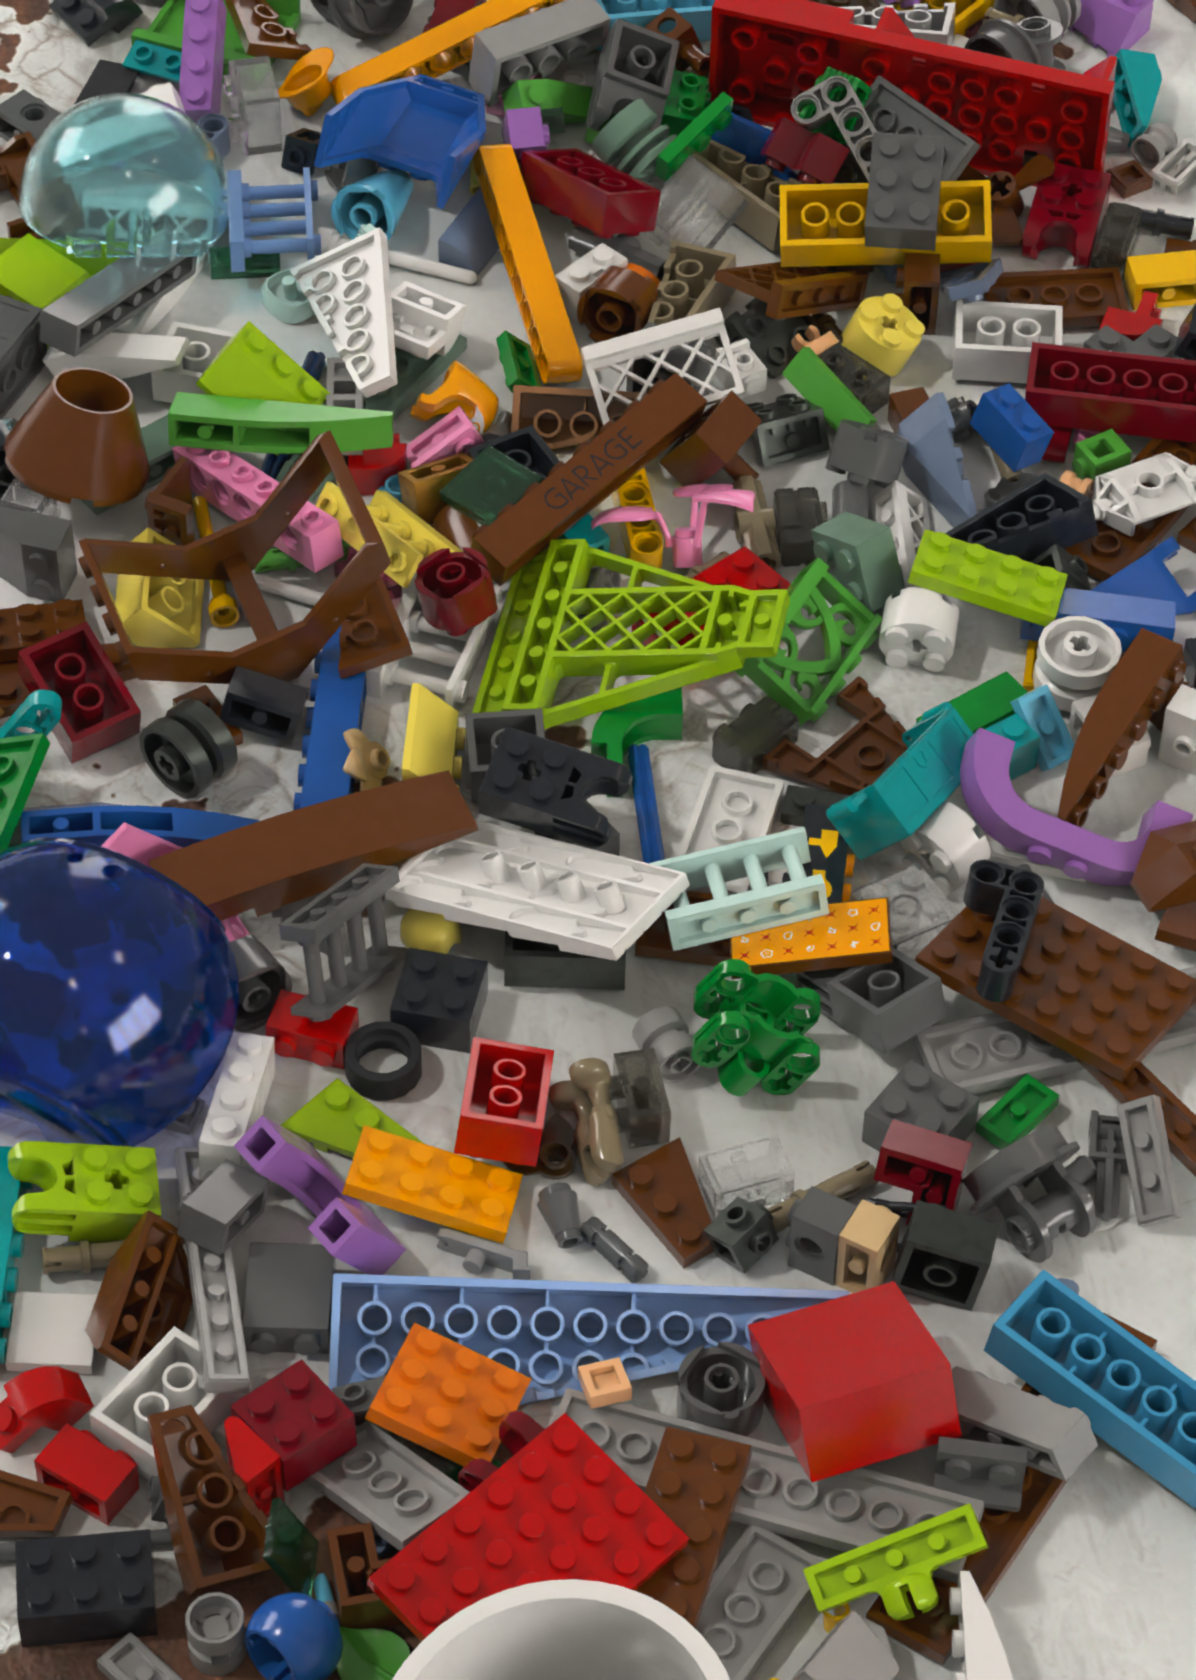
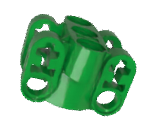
M728 959L720 962L695 987L694 1012L698 1016L709 1020L692 1037V1059L696 1064L703 1067H718L719 1081L728 1093L738 1097L745 1096L761 1081L762 1088L769 1094H791L818 1070L820 1066V1047L812 1039L803 1036L818 1022L821 1014V997L816 991L809 988H796L792 983L778 975L769 973L754 974L748 963L738 959ZM728 976H738L741 977L742 980L730 981L724 978ZM805 1004L811 1006V1008L797 1009L794 1006ZM798 1053H805L811 1056L797 1057L793 1055Z

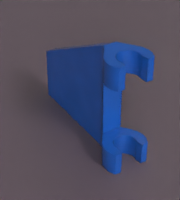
M1173 536L1090 590L1176 602L1175 616L1196 612V591L1187 597L1164 564V562L1178 554L1177 551L1181 549Z

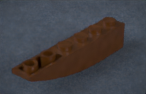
M1144 628L1139 631L1103 684L1085 718L1065 775L1057 818L1078 827L1084 825L1088 816V809L1095 799L1099 800L1102 798L1113 772L1123 767L1131 745L1134 741L1141 740L1146 732L1148 720L1154 711L1159 712L1162 709L1167 698V692L1173 683L1177 684L1183 678L1186 671V663L1184 662L1181 644Z

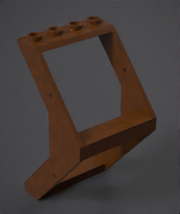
M330 430L314 438L255 515L183 546L88 538L78 541L84 556L78 558L80 566L86 578L94 577L96 584L90 586L91 592L98 607L100 608L105 605L108 610L107 613L102 615L105 625L111 636L115 634L119 636L120 641L114 643L115 649L123 665L128 662L131 663L139 680L230 684L236 667L240 666L287 682L292 681L303 673L391 564L382 538ZM331 471L365 544L302 621L278 631L252 571ZM102 573L231 581L257 641L232 652L133 646Z

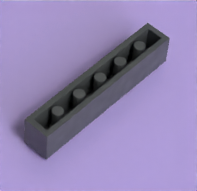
M162 229L92 277L86 279L70 292L65 293L64 296L49 306H46L39 316V341L73 357L77 356L192 277L196 271L198 243Z

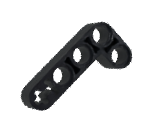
M985 859L978 860L970 866L963 901L970 910L995 917L983 954L976 990L982 998L988 1001L1004 1002L1011 997L1038 916L1044 891V881L1038 874L1032 871Z

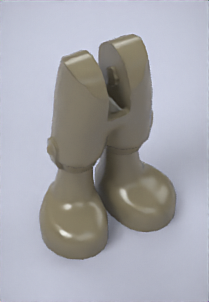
M586 1058L574 1062L569 1067L571 1080L561 1081L550 1086L548 1099L556 1109L573 1111L578 1119L574 1132L578 1161L586 1182L595 1187L604 1183L624 1163L619 1134L618 1115L611 1105L610 1088L612 1079L609 1066L601 1059Z

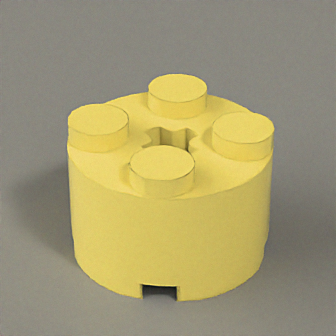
M887 293L884 297H869L860 303L842 332V352L854 367L864 373H867L868 369L879 373L877 377H894L902 371L920 343L925 327L903 305L901 298L897 295Z

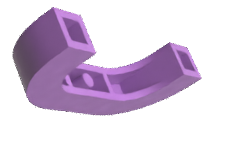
M980 727L966 742L960 765V783L965 802L977 823L989 836L1003 846L1027 856L1034 863L1047 864L1060 869L1071 878L1084 879L1105 886L1130 885L1150 831L1192 821L1193 814L1158 800L1143 814L1136 840L1119 842L1105 838L1036 810L1017 795L1009 776V765L1015 741Z

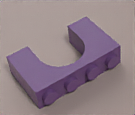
M262 1115L234 1145L257 1173L285 1188L317 1216L308 1229L333 1257L366 1274L384 1275L407 1250L362 1200L342 1194L345 1181L307 1140Z

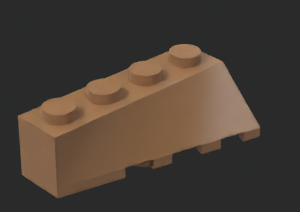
M514 385L511 433L532 425L550 449L578 445L586 440L591 442L598 436L599 431L603 427L592 389ZM629 391L617 392L631 401L636 400L640 392ZM601 392L605 403L609 396ZM613 399L607 410L609 420L616 422L621 418L627 405Z

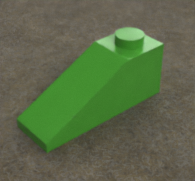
M552 79L517 80L502 93L505 113L507 109L540 107L542 124L586 122L593 87Z

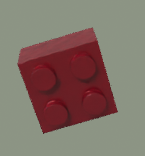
M302 1359L230 1405L232 1416L240 1418L281 1456L283 1489L286 1492L357 1446L354 1414Z

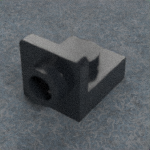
M302 128L287 134L282 156V168L303 174V167H310V175H313L321 133Z

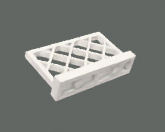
M720 307L581 347L583 363L587 370L603 426L610 421L607 410L613 399L627 406L633 402L617 393L625 377L643 385L637 397L641 401L648 388L650 389L654 385L652 381L660 367L672 373L676 372L680 377L701 387L698 392L700 395L703 396L705 391L712 393L703 396L707 400L706 406L716 403L731 390L737 396L745 395ZM720 336L723 350L717 360L699 351L704 340ZM697 342L694 348L688 346L689 344ZM680 348L691 354L682 370L664 361L670 350ZM663 352L660 358L653 356L655 354ZM695 356L713 365L705 382L686 373ZM725 356L728 366L721 363ZM646 358L656 364L647 380L629 371L635 360ZM627 363L625 368L618 366L620 364ZM611 368L621 374L613 390L598 383L596 371ZM717 369H720L732 376L735 387L720 391L710 386L709 383ZM601 392L609 396L605 403Z

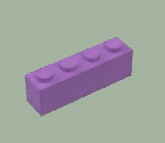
M185 0L179 95L190 128L206 114H220L227 9L223 0Z

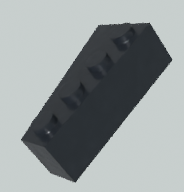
M1044 473L945 534L971 544H980L987 549L1005 555H1014L1024 561L1031 562L1054 544L1065 549L1097 536L1098 530L1092 499L1049 474Z

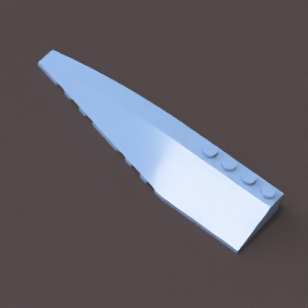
M333 1273L328 1387L332 1391V1388L353 1382L386 1376L415 1322L532 1378L519 1404L520 1406L562 1397L567 1388L583 1392L578 1380V1366L620 1357L627 1377L631 1382L679 1371L680 1365L687 1354L703 1345L704 1349L717 1347L718 1342H731L741 1345L752 1352L748 1331L749 1324L849 1295V1291Z

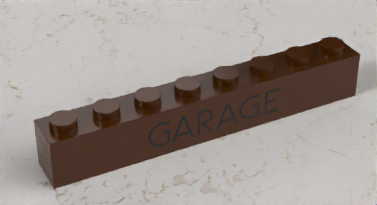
M676 372L666 381L663 379L658 380L650 388L643 400L639 401L636 399L631 402L621 418L616 422L613 420L608 421L593 441L589 442L586 440L581 443L573 453V457L566 463L563 461L558 462L550 470L543 482L531 484L524 492L522 499L515 505L512 503L507 504L499 512L493 523L489 526L487 524L481 525L471 537V548L479 551L486 558L491 578L499 586H502L549 546L551 540H557L697 424L702 418L707 400Z

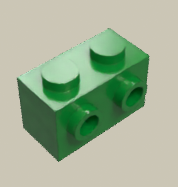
M674 70L669 96L665 102L661 125L667 124L670 127V133L667 138L674 134L678 136L709 106L711 92L706 91L707 77Z

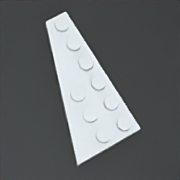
M378 227L290 269L292 275L298 281L302 292L309 300L311 308L325 332L334 343L336 351L346 364V368L355 384L366 398L398 384L387 235Z

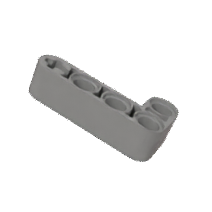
M833 76L799 94L791 104V113L795 122L807 130H814L834 119L869 183L871 162L863 160L862 153L866 148L872 147L873 133L877 131L849 81L842 76ZM842 87L847 90V95L842 101L833 102L829 99V95L834 88ZM812 104L817 107V111L812 118L803 119L799 117V111L804 105ZM853 117H859L864 120L862 128L856 132L846 130L847 121Z

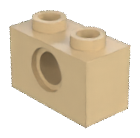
M864 1199L861 1200L839 1234L834 1285L856 1293L884 1284L895 1267L900 1225L899 1215L893 1213L885 1206L875 1205Z

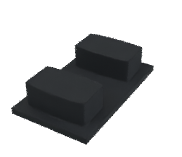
M100 59L74 103V107L81 108L82 115H86L87 112L93 110L96 104L109 99L118 101L126 97L133 88L139 71L122 67L121 63Z

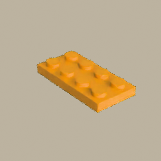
M364 1125L342 1194L503 1244L523 1174Z

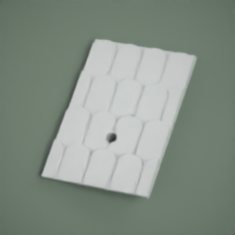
M474 819L478 826V831L417 854L399 870L400 882L385 892L386 900L394 901L398 907L442 914L444 919L448 921L508 931L511 937L558 945L560 951L617 961L625 953L624 950H628L644 933L643 931H646L690 884L684 872Z

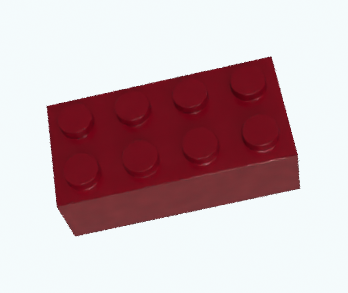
M577 148L522 152L520 172L531 203L550 208V213L571 219L573 225L586 227L593 231L592 234L599 238L610 239L613 238V234L635 237L639 236L640 232L655 230L661 196L660 190Z

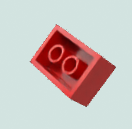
M473 1037L454 1148L455 1154L536 1167L544 1126L554 1050Z

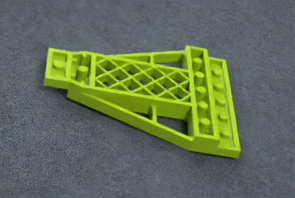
M586 539L551 540L548 550L542 551L512 576L472 713L542 708L544 729L741 669L744 666L745 658L776 657L790 604L787 589L749 590L736 585H711L589 547ZM594 566L630 576L628 587L586 588L591 568ZM644 581H646V582H649V583H652V584H656V585H659V586H662V587H641V586H642V583H643ZM686 612H696L690 617L684 614ZM625 613L617 619L613 616V614ZM649 613H660L654 618L648 615ZM579 614H589L581 620L578 618ZM640 619L645 622V624L631 633L627 630L628 627ZM675 619L681 622L668 632L663 629V627ZM604 620L609 623L595 634L591 631L592 628ZM705 623L704 631H702L699 627ZM691 632L696 636L682 646L677 643V641ZM654 633L659 636L658 639L646 647L641 644L642 641ZM618 634L623 637L609 648L604 644ZM582 635L587 638L574 648L570 646L571 642ZM655 675L614 688L615 681L620 676ZM603 676L599 693L552 707L559 681L562 678Z

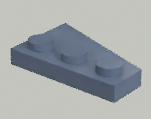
M1001 258L992 259L991 263H976L941 272L939 289L950 301L962 299L963 304L978 301L984 298L983 293L990 291V287L996 283L997 278L1003 273L1004 269Z

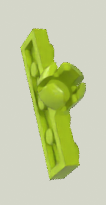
M969 1503L803 1569L818 1612L821 1614L867 1595L879 1594L887 1614L896 1621L907 1620L915 1617L906 1594L907 1592H911L918 1610H922L923 1614L928 1612L939 1601V1595L932 1580L933 1571L938 1567L989 1547L973 1506Z

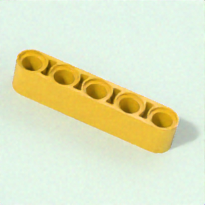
M645 467L611 494L614 507L641 506L651 507L653 511H656ZM655 520L618 522L626 557L662 569L663 538L658 523Z

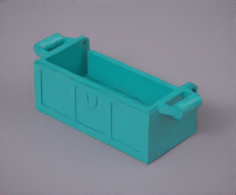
M943 702L924 712L922 719L902 734V740L908 749L872 785L842 799L827 809V818L832 822L859 860H863L910 837L961 784L960 765L966 742L973 736V733L949 702Z

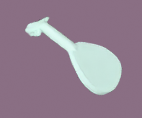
M371 223L367 225L362 224L360 225L361 229L358 230L356 235L357 237L376 229V227ZM291 268L271 275L263 283L261 288L262 303L266 310L276 319L284 323L295 324L311 318L315 313L311 308L309 300L299 287L298 281L292 275Z

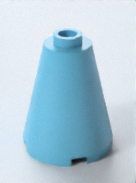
M386 169L343 187L331 204V216L337 231L340 234L345 233L353 240L357 237L358 230L361 229L360 225L371 223L374 227H380L387 235L388 241L392 237L413 191V181L410 175L400 169Z

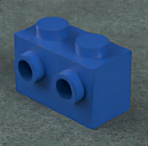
M1010 383L983 393L970 421L971 426L1013 472L1040 462L1054 434V431Z

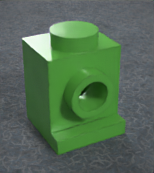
M1113 429L1107 430L1075 444L1074 459L1072 461L1073 472L1080 479L1090 478L1095 480V477L1129 465L1132 450Z

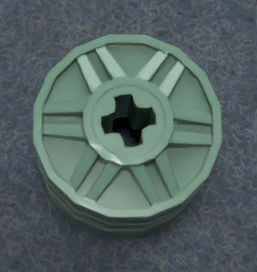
M641 98L630 103L612 118L595 137L590 147L601 161L608 165L621 158L622 161L617 169L646 183L656 177L655 168L658 154L677 135L674 134L667 138L670 133V127L667 124L661 125L653 131L650 130L658 116Z

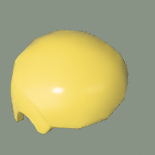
M409 909L400 922V939L408 950L409 948L448 954L450 948L455 943L461 944V924L445 920L442 914Z

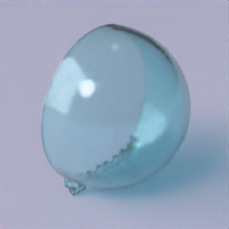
M104 94L76 103L63 111L48 124L37 138L27 156L22 172L19 193V209L22 218L32 230L47 240L65 247L67 254L74 253L75 258L101 257V244H106L107 257H136L137 247H141L142 257H171V244L176 243L177 257H202L203 253L208 252V245L217 240L226 230L229 219L230 192L223 161L212 140L182 110L170 103L142 94Z

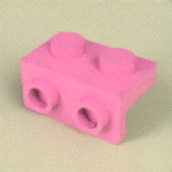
M458 406L407 444V458L411 463V468L462 452L467 455V449L480 445L485 441L466 412Z

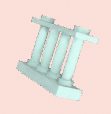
M805 827L650 863L686 873L690 884L673 902L674 909L665 911L673 951L830 914L822 875L818 874L807 877L802 865L811 862ZM787 868L791 881L771 886L767 885L764 873ZM748 877L752 890L733 895L728 894L725 882ZM710 887L712 900L690 905L686 891Z

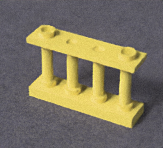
M326 482L315 506L339 521L341 538L359 551L365 542L346 501L335 484ZM376 490L370 505H366L391 561V564L384 573L404 588H408L419 563L431 553L445 548H450L451 553L463 552L387 491Z

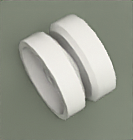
M1067 616L1054 620L1043 629L1038 641L1037 659L1033 670L1034 689L1039 686L1048 685L1058 709L1071 712L1073 701L1099 693L1103 684L1121 659L1122 648L1120 639L1113 629L1103 622L1086 616Z

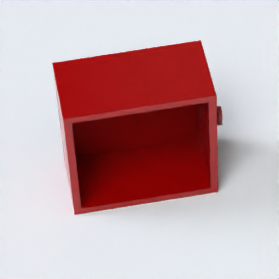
M895 1281L748 1325L752 1353L758 1358L760 1370L763 1377H765L764 1404L811 1483L938 1444L939 1436L949 1438L962 1437L950 1362Z

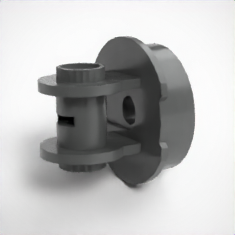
M311 0V3L321 16L330 22L336 23L338 28L346 35L355 39L365 40L371 34L385 35L399 28L406 20L413 0Z
M1028 17L1016 24L1006 19H992L984 23L978 30L977 35L971 37L965 45V49L1066 71L1065 65L1055 60L1053 56V46L1063 39V26L1045 17Z
M1051 1123L1005 1147L963 1179L964 1185L975 1201L970 1208L973 1215H977L996 1205L1004 1217V1228L1011 1244L1018 1251L1037 1263H1042L1052 1256V1239L1058 1237L1059 1233L1069 1230L1078 1237L1090 1235L1095 1231L1097 1225L1093 1198L1088 1189L1068 1174L1063 1166L1064 1162L1079 1151L1080 1146L1077 1142L1068 1144L1056 1124ZM1040 1180L1047 1194L1029 1203L1023 1197L1018 1187L1023 1185L1027 1188Z

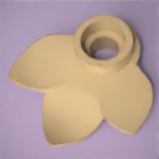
M356 728L343 732L344 739L351 750L343 766V771L361 781L360 791L382 786V779L387 775L390 765L388 752L375 741L370 742L363 732Z

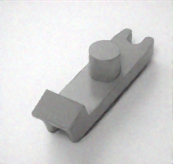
M440 1228L436 1236L439 1239L437 1248L464 1257L465 1260L462 1265L468 1272L477 1274L480 1272L483 1264L513 1273V1279L530 1280L527 1251L514 1250L452 1229Z

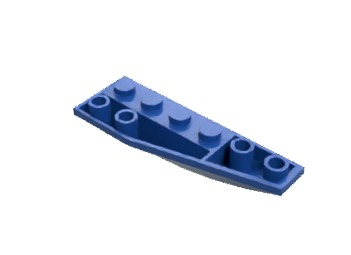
M104 802L24 808L21 814V837L26 872L83 868L82 866L124 822L184 848L228 831L259 822V820L185 808L130 806Z

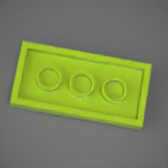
M925 529L907 583L1046 627L1056 618L1068 574L1059 572L1052 567L1040 566L1024 561L1014 555H1005L987 549L980 544H971L958 540L942 532H933Z

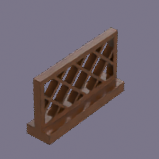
M781 262L716 270L714 280L768 303L765 315L777 320L858 308L864 299L869 274L860 270L835 273L820 266L781 267Z

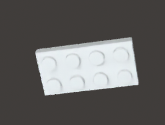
M710 764L677 856L769 835L784 792V781ZM748 877L725 882L729 895L750 891L751 888ZM709 886L690 890L711 893Z

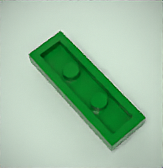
M723 91L658 154L655 175L666 182L674 173L680 174L687 166L689 158L695 152L701 153L718 130L722 132L728 127L733 118L731 111L734 99Z

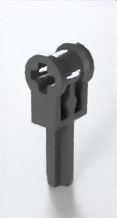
M1091 1110L1088 1157L1097 1168L1094 1199L1095 1215L1100 1217L1102 1221H1109V1219L1117 1218L1119 1215L1121 1173L1129 1172L1119 1117L1099 1115L1097 1110Z

